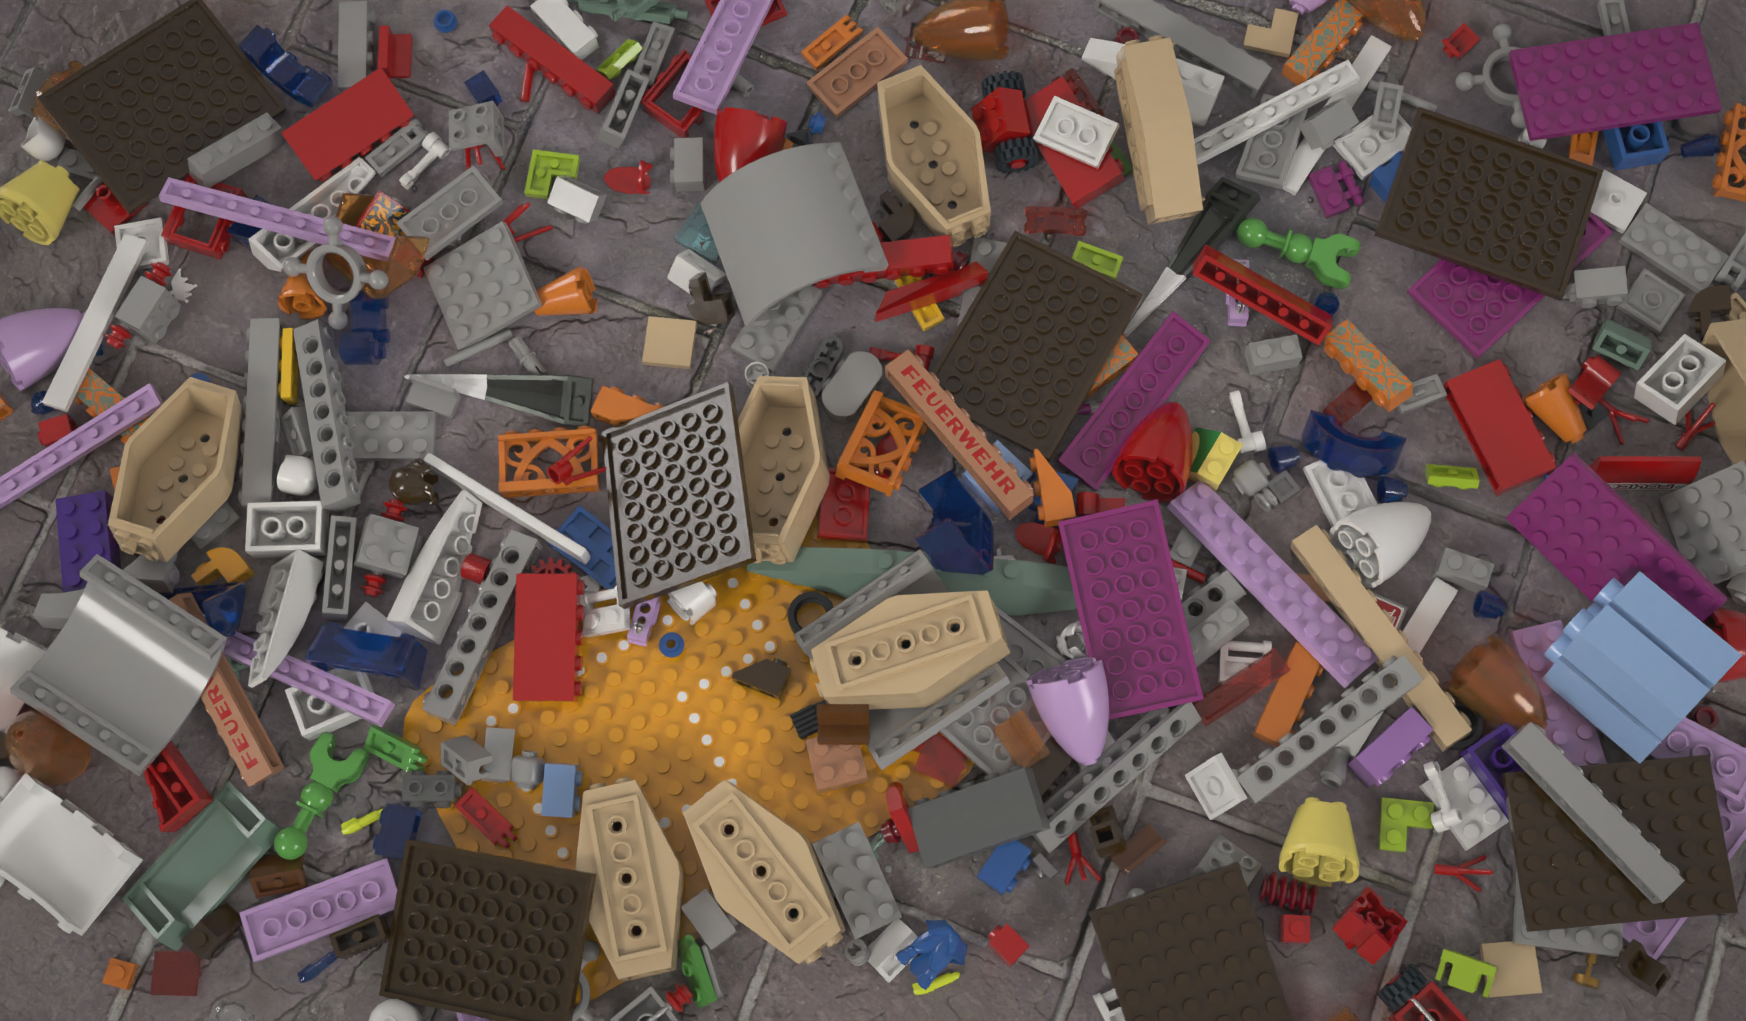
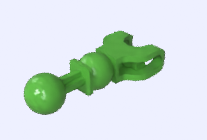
M1258 218L1245 219L1237 229V238L1244 247L1253 249L1264 244L1279 249V258L1285 255L1292 263L1305 262L1304 267L1311 269L1321 284L1337 289L1349 287L1351 275L1337 265L1336 257L1355 256L1361 246L1358 240L1343 234H1334L1327 239L1316 237L1312 242L1310 237L1304 233L1292 234L1290 229L1283 236L1268 231L1266 224Z
M323 732L310 751V760L313 765L310 779L313 782L308 783L302 789L301 802H296V805L301 810L293 825L280 830L274 840V848L280 857L293 860L305 853L308 847V838L305 833L314 817L323 818L321 812L326 811L332 805L333 792L338 793L341 786L353 783L360 778L369 760V752L367 750L357 748L354 749L346 760L334 761L332 757L336 746L334 735L329 732Z

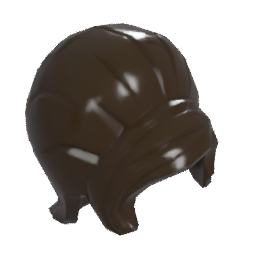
M419 457L410 461L407 466L396 468L392 472L389 479V489L393 497L403 504L417 505L430 501L431 506L437 505L439 495L433 491L431 485L437 483L439 477L436 474H429L432 466H424L422 459Z

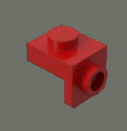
M1463 23L1447 39L1444 38L1441 41L1445 45L1442 50L1451 59L1455 56L1460 61L1481 39Z

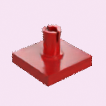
M102 183L83 208L115 236L114 226L130 222L148 202L131 214H128L106 185Z

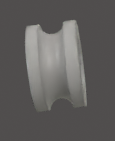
M1266 487L1261 490V493L1254 494L1257 504L1266 512L1271 510V506L1275 507L1278 505L1276 497Z
M854 939L846 945L844 955L851 964L860 966L869 960L871 951L864 941Z

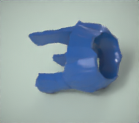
M945 919L926 920L928 930L917 937L912 944L896 954L898 961L904 966L912 959L910 971L917 976L916 981L918 985L925 990L949 963L962 966L965 964L968 945L962 942L960 935L955 932ZM918 953H923L922 955L914 958Z

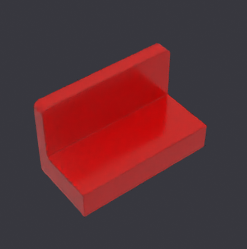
M389 25L379 26L378 68L381 67L389 79L410 78L412 35L393 34Z

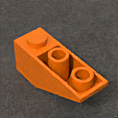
M602 385L590 412L594 419L614 427L665 406L658 403L651 405L638 395H632L631 397L623 394V390L615 386L608 388Z
M1034 449L1033 458H1029L1031 473L1036 472L1037 481L1033 482L1035 497L1040 496L1041 505L1037 506L1039 520H1044L1045 527L1059 526L1058 522L1076 518L1072 492L1038 449Z

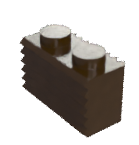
M377 914L329 935L336 957L348 960L353 955L357 956L358 953L362 954L363 951L367 952L368 949L372 950L377 945L387 943L390 929L386 918Z

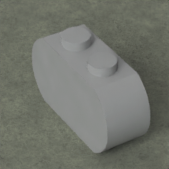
M864 351L851 353L846 360L842 359L836 367L835 371L837 373L832 379L828 378L822 386L824 411L835 422L845 424L854 422L867 405L873 391L878 390L883 383V371L880 361L873 354Z

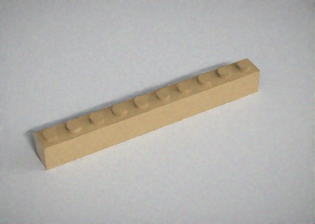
M1315 525L1292 540L1291 550L1308 573L1313 576L1347 625L1377 655L1379 659L1376 660V663L1381 670L1384 669L1382 664L1394 655L1397 659L1404 655L1422 677V682L1402 698L1409 707H1413L1434 729L1430 736L1442 752L1472 731L1470 720L1464 713L1457 711L1454 707L1455 701L1448 692L1444 693L1438 685L1439 680L1432 671L1428 672L1423 666L1424 661L1421 655L1416 650L1412 651L1407 644L1408 639L1401 630L1397 631L1391 623L1393 620L1390 614L1385 609L1381 610L1376 603L1377 598L1370 589L1366 590L1358 572L1355 569L1351 570L1346 564L1347 559L1340 549L1336 550L1330 543L1332 540L1325 529L1321 530L1318 525ZM1386 676L1392 685L1396 687V680L1391 676Z

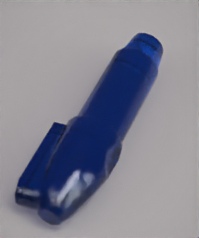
M329 952L315 964H309L297 974L299 981L305 983L318 976L320 972L337 960L338 957H336L335 952Z

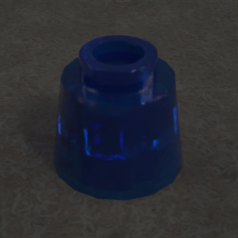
M1291 445L1271 446L1268 449L1269 463L1275 473H1280L1294 467L1300 460L1298 449Z
M1386 476L1379 478L1377 483L1379 503L1400 502L1403 498L1407 497L1408 485L1402 479Z
M1480 590L1474 600L1473 615L1475 618L1497 619L1499 616H1503L1506 604L1502 602L1501 597Z

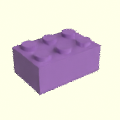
M1410 707L1347 764V767L1367 788L1373 784L1378 787L1394 774L1391 770L1392 768L1398 769L1412 757L1410 751L1415 753L1431 740L1428 735L1434 729L1413 707Z

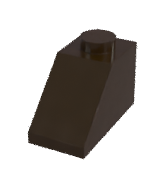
M774 658L773 661L765 659L733 672L731 678L737 684L780 701L791 675V670L787 667L788 664L780 659Z
M225 903L200 920L182 939V942L199 958L210 960L242 925L240 914L228 903Z

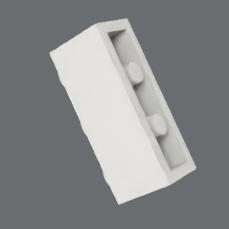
M537 0L530 5L536 20L560 45L579 59H585L599 48L596 39L598 34L590 25L587 27L583 23L584 20L578 11H572L568 7L567 0Z

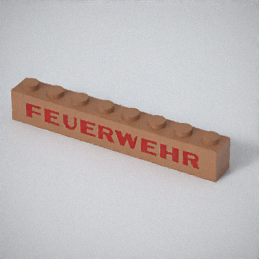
M906 350L885 366V376L1008 520L1033 503L1034 490L1026 480L1022 481L1018 477V472L1011 462L1006 463L1001 457L1000 449L995 444L991 445L986 440V434L978 425L976 427L973 425L968 412L964 408H959L954 403L953 395L948 390L944 391L941 388L936 375L933 372L928 373L924 368L922 359L917 354L913 355L909 350Z
M191 592L177 594L169 599V601L208 625ZM222 653L217 668L201 698L205 704L206 712L212 717L217 727L218 734L223 738L228 747L230 757L236 762L242 779L247 783L248 787L265 782L283 771L285 767L227 658Z

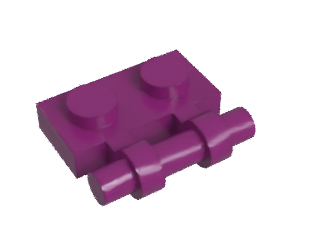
M1341 161L1337 164L1340 170L1337 174L1329 166L1309 173L1307 177L1326 219L1347 212L1350 208L1348 201L1353 200L1356 207L1365 203L1362 197L1363 191L1361 186H1357L1354 179L1355 173L1352 168H1349L1346 161ZM1345 181L1349 190L1344 193L1339 184Z

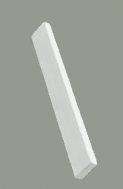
M1371 35L1352 64L1360 75V82L1331 96L1324 107L1333 101L1346 97L1349 105L1353 108L1392 46ZM1304 137L1294 153L1282 189L1295 196L1325 149L1322 150L1319 147L1311 150Z
M1346 60L1194 139L1197 165L1360 82V75L1350 61Z
M124 233L42 401L46 406L68 412L104 338V334H106L149 245L147 240Z
M428 453L423 459L426 465L432 466V471L586 565L591 559L586 548L433 454Z
M1437 577L1402 630L1408 639V646L1412 651L1416 650L1418 653L1423 649L1458 592L1457 589ZM1379 667L1378 671L1376 672V674H1378L1380 671H1382V670L1380 669V667ZM1387 677L1383 678L1382 681L1385 687L1395 688ZM1366 691L1363 693L1362 699L1365 703L1372 704L1376 701V697L1372 692ZM1354 710L1351 712L1348 719H1352L1355 717ZM1383 711L1335 747L1346 750L1351 757L1355 758Z

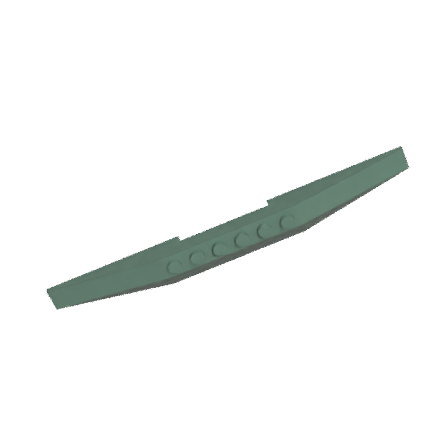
M800 547L794 562L774 564L771 561H761L760 563L748 564L746 570L773 579L778 578L789 581V583L814 588L820 592L825 591L836 594L838 597L847 599L915 552ZM923 553L949 592L988 590L996 607L1008 616L1021 617L1029 614H1048L1055 611H1074L1077 609L1067 566L1020 560Z

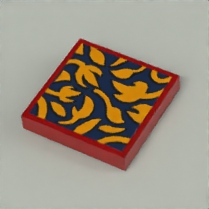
M379 190L354 227L395 237L399 244L407 236L398 227L396 222L411 211Z

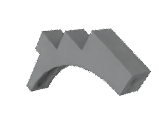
M177 553L167 563L160 560L153 562L140 555L134 562L123 569V571L152 590L162 593H172L180 577L179 570L173 563L177 559ZM85 588L65 593L41 594L33 616L43 628L63 629Z

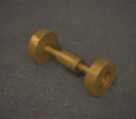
M1587 953L1585 975L1573 973V983L1592 989H1599L1600 980L1590 977L1592 966L1596 965L1597 954Z

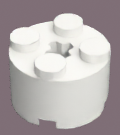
M701 581L668 593L670 598L667 602L683 620L687 621L690 618V624L693 625L716 605L714 596L717 593L709 583L704 585Z

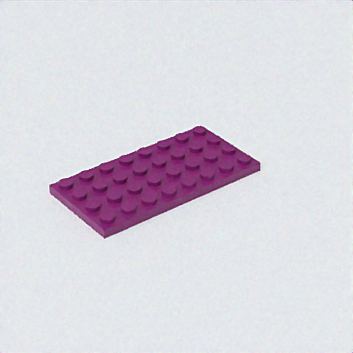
M1698 22L1510 50L1508 54L1529 141L1719 113L1722 109Z
M1591 211L1572 271L1613 233ZM1442 259L1407 291V294L1476 359L1480 358L1545 297V295Z
M1575 453L1570 455L1505 518L1592 603H1594L1593 599L1613 578L1626 586L1639 571L1701 622L1728 599Z
M1158 499L1058 522L1088 657H1095L1096 662L1102 660L1109 694V720L1204 700Z

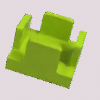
M1448 948L1443 949L1435 979L1442 981L1447 963L1450 962L1453 964L1448 985L1474 993L1478 989L1482 974L1488 976L1483 997L1489 998L1499 966Z

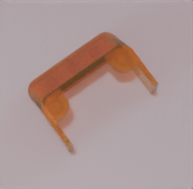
M343 193L336 217L343 224L355 226L375 195ZM396 235L388 262L360 255L365 263L367 273L371 274L375 270H382L389 279L387 286L381 290L372 288L369 283H365L361 290L373 299H384L413 279L420 270L430 239L422 236ZM327 253L325 255L327 262L353 283V271L346 259L336 253Z

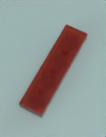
M1273 648L1203 695L1204 700L1196 701L1192 704L1206 727L1289 672L1290 668L1277 649Z

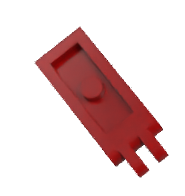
M473 787L454 805L495 846L500 843L508 849L511 845L504 838L508 836L514 842L518 839L511 832L515 827Z

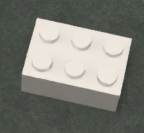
M1684 334L1636 383L1634 398L1676 425L1723 376L1726 360Z
M321 501L248 503L245 552L253 558H282L300 549L313 557L327 556L330 510L323 508Z
M357 660L328 671V673L374 693L364 665ZM294 687L285 690L301 735L309 741L318 738L323 732L330 733L362 719Z

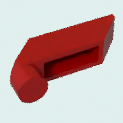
M892 782L889 784L886 792L889 814L909 853L919 851L907 810L910 807L903 795L904 788L901 783Z

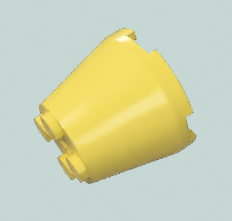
M40 160L37 164L0 187V218L5 223L9 224L11 222L16 228L24 231L23 236L41 245H50L59 236L80 189L68 178L70 174L66 169L61 166L55 168L47 162Z
M1314 797L1306 798L1305 803L1296 810L1280 852L1279 870L1293 875L1297 882L1301 883L1304 881L1307 882V885L1332 887V882L1345 880L1349 884L1355 881L1359 876V858L1350 816L1346 810L1347 805L1342 802H1322Z

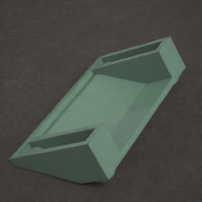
M230 781L213 797L214 801L201 810L122 898L156 940L176 952L184 944L182 939L200 920L215 910L274 844L277 833L282 830L271 817Z

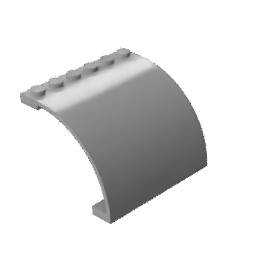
M840 142L803 145L760 158L726 177L700 203L745 327L767 325L770 321L767 312L768 308L788 295L811 284L856 271H864V273L885 271L889 266Z
M918 550L794 634V637L803 652L810 659H813L811 649L887 598L896 595L949 593V591L923 552ZM954 624L951 627L952 632L960 630L959 624ZM909 640L904 641L902 648H909L911 642ZM996 662L936 704L920 708L870 710L869 744H867L869 751L878 766L883 770L1011 682Z
M96 554L80 571V577L87 581V585L67 623L37 663L30 670H27L10 688V693L140 777L170 742L197 704L217 668L227 637Z

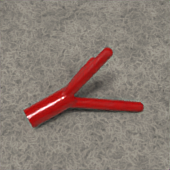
M1603 398L1599 400V403L1610 412L1608 415L1611 418L1621 445L1625 442L1616 415L1633 422L1649 423L1648 418L1618 410Z
M1714 402L1707 407L1692 427L1691 409L1685 415L1686 430L1676 443V449L1684 451L1695 434L1716 425L1712 421L1700 426L1715 407Z
M1073 832L1067 837L1072 857L1064 883L1066 885L1070 883L1075 863H1077L1083 881L1087 880L1083 864L1097 881H1101L1102 877L1082 855L1077 833Z
M1485 855L1458 866L1434 865V874L1456 876L1477 892H1481L1482 889L1463 874L1492 875L1493 871L1489 869H1467L1486 860L1487 857Z

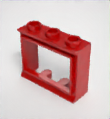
M685 49L680 55L674 56L669 68L665 72H661L651 89H647L643 93L641 105L645 113L679 137L690 138L688 130L694 123L700 125L703 122V112L705 110L693 106L683 119L678 121L654 104L684 67L688 65L692 55L686 52Z
M189 173L185 182L199 185ZM220 182L210 187L211 189L248 198L240 187L236 188ZM174 205L161 236L168 244L221 260L223 254L229 249V240L232 233L237 230L239 222L219 217L209 243H204L176 234L178 227H182L185 219L183 216L187 208Z

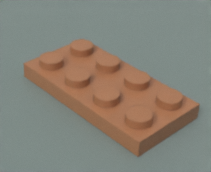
M876 27L807 81L806 85L837 119L876 89L877 82L890 78L908 63V58L879 27Z

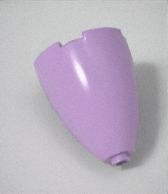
M45 308L20 312L0 318V363L6 372L11 375V381L18 391L39 382L60 366L85 312L80 313L77 309Z
M1095 657L1072 659L1062 662V665L1049 669V672L1043 668L1027 678V684L1033 702L1053 738L1075 761L1083 765L1096 763L1098 761L1097 758L1102 754L1109 724V694L1102 660L1096 662Z

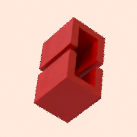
M1008 924L1003 928L997 925L987 937L990 940L987 946L1009 968L1030 947Z

